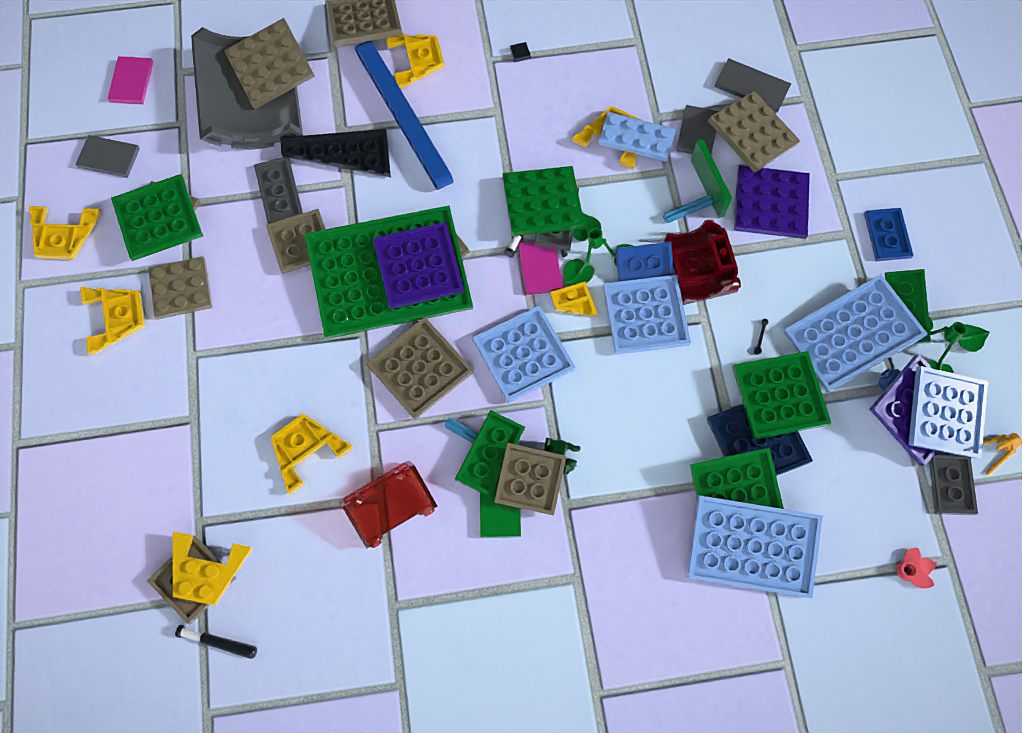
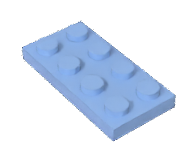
M608 112L599 139V145L667 162L676 129Z

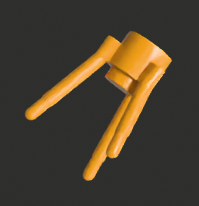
M1017 433L1002 434L998 437L983 440V445L1000 441L996 449L1008 451L986 472V475H990L1005 460L1017 452V448L1022 446V439Z

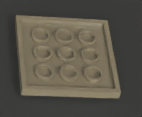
M395 0L327 1L335 47L402 35Z
M285 18L276 21L224 50L254 109L315 77Z
M755 91L708 119L711 126L754 173L797 146L800 142L798 137Z
M426 317L366 362L367 367L414 420L474 373L470 365Z

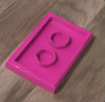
M118 56L107 98L108 101L112 103L144 104L153 66L152 58Z
M535 241L518 243L526 295L548 293L562 289L563 284L556 249L534 246Z

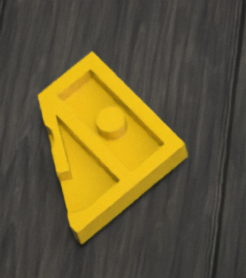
M586 282L550 292L556 312L597 316V311Z

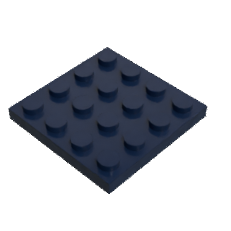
M743 404L709 416L706 419L724 457L770 448L776 476L813 462L799 432L753 440Z

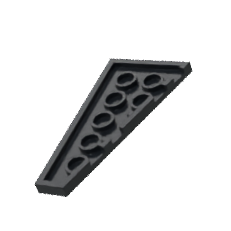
M386 129L280 137L281 154L283 157L391 178Z

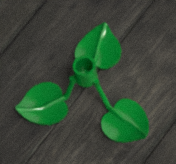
M583 212L584 229L573 230V237L580 242L588 239V252L585 263L581 259H573L564 266V282L570 286L582 282L588 283L593 278L594 268L588 265L592 248L598 249L604 244L610 254L615 257L614 264L617 267L616 253L612 251L606 239H603L601 223L596 218ZM621 244L618 245L616 248L629 247L633 245Z
M929 317L930 335L945 332L944 338L950 343L938 362L929 360L927 363L932 369L954 374L950 365L942 364L951 347L959 341L960 346L964 350L977 352L984 346L990 331L961 322H954L950 327L944 326L941 329L931 331L933 329V322Z

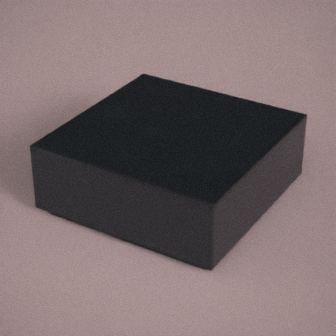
M526 42L510 45L514 63L531 59Z

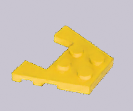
M402 33V35L386 38L388 49L406 46L411 70L394 73L396 83L400 89L444 67L436 35L415 34V36H406L405 33Z
M611 106L599 115L593 123L585 126L583 131L575 134L572 142L587 148L594 135L601 136L608 112L638 120L641 119ZM625 151L620 158L619 164L634 170L637 154Z
M29 206L28 209L31 214L30 225L33 230L34 255L40 259L74 260L102 212L99 209L83 208L79 225L45 224L48 209L43 206Z
M80 287L81 301L84 305L102 301L106 332L86 337L87 353L90 356L145 327L141 293L138 290H105L104 288L97 287L96 289Z
M303 413L270 437L279 462L282 478L285 482V488L289 495L304 485L293 468L325 444L329 445L338 458H341L353 449L350 443L339 438V436L325 429Z
M173 531V597L216 606L231 584L230 581L236 572L240 570L243 565L242 563L250 555L253 548L233 543L227 564L187 557L193 536Z

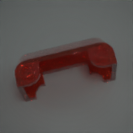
M406 461L345 496L340 501L343 510L366 549L370 547L373 549L379 546L385 533L415 515H424L426 517L435 511L434 508L438 507L411 461Z

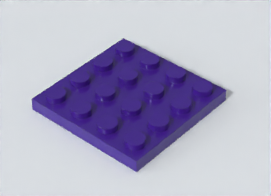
M739 165L737 169L734 231L806 239L808 236L810 173L761 168L754 173L749 166Z
M446 222L373 238L390 310L464 293Z
M919 354L910 360L869 410L919 466H925L936 451L909 445L916 367L931 368Z

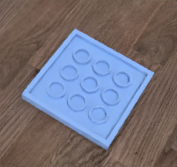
M677 275L603 284L615 355L690 346L691 340Z
M540 305L473 337L477 349L507 403L576 369Z
M922 366L916 367L909 445L981 459L988 381Z

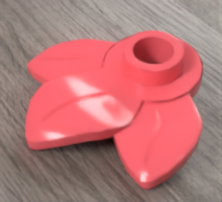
M911 548L904 554V560L897 565V574L902 580L911 581L918 588H931L934 586V582L928 575L934 570L936 562L928 558H922L919 548ZM904 568L909 570V574L904 572Z

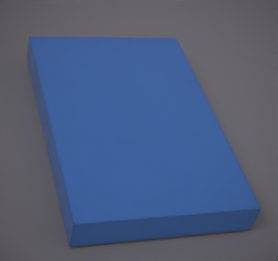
M901 208L865 211L864 217L875 261L911 259L914 256Z
M671 242L615 248L618 282L674 275Z

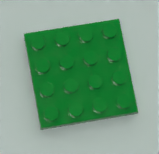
M573 166L502 173L512 236L584 229L585 223Z
M182 174L111 197L131 261L204 236Z
M808 351L733 365L732 369L753 440L825 427L831 424Z
M770 448L689 464L697 501L699 495L784 509Z

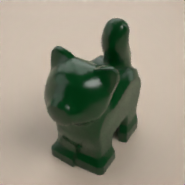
M546 437L544 451L551 450V453L565 455L567 450L578 452L581 450V447L561 439L553 440ZM566 458L563 474L568 475L574 471L575 467H577V461Z

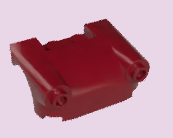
M704 220L699 228L691 232L666 234L664 242H671L673 266L677 275L683 305L738 292L739 288H741V281L737 277L738 266L725 228L715 223L714 220Z

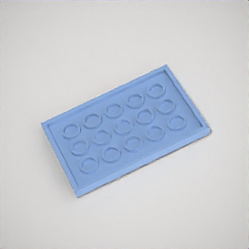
M881 274L784 329V333L799 353L809 352L816 377L827 393L927 336V332Z
M698 495L687 578L812 598L823 515Z

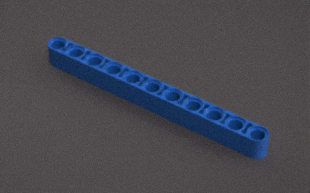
M366 41L355 46L358 58L436 190L454 183L449 169L372 41Z

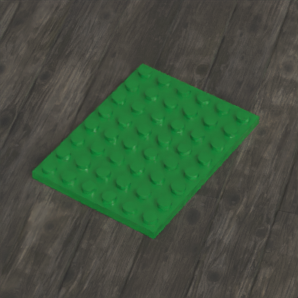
M450 205L304 233L325 339L418 321L424 317L432 318L473 309ZM446 222L464 293L390 310L373 238Z

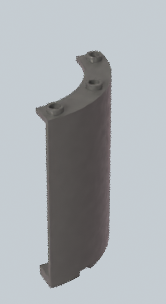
M204 27L191 35L199 137L202 141L216 146H221L222 144L231 145L232 149H263L274 147V143L280 142V137L303 136L297 87L257 109L252 107L224 50L249 36H227L212 32Z

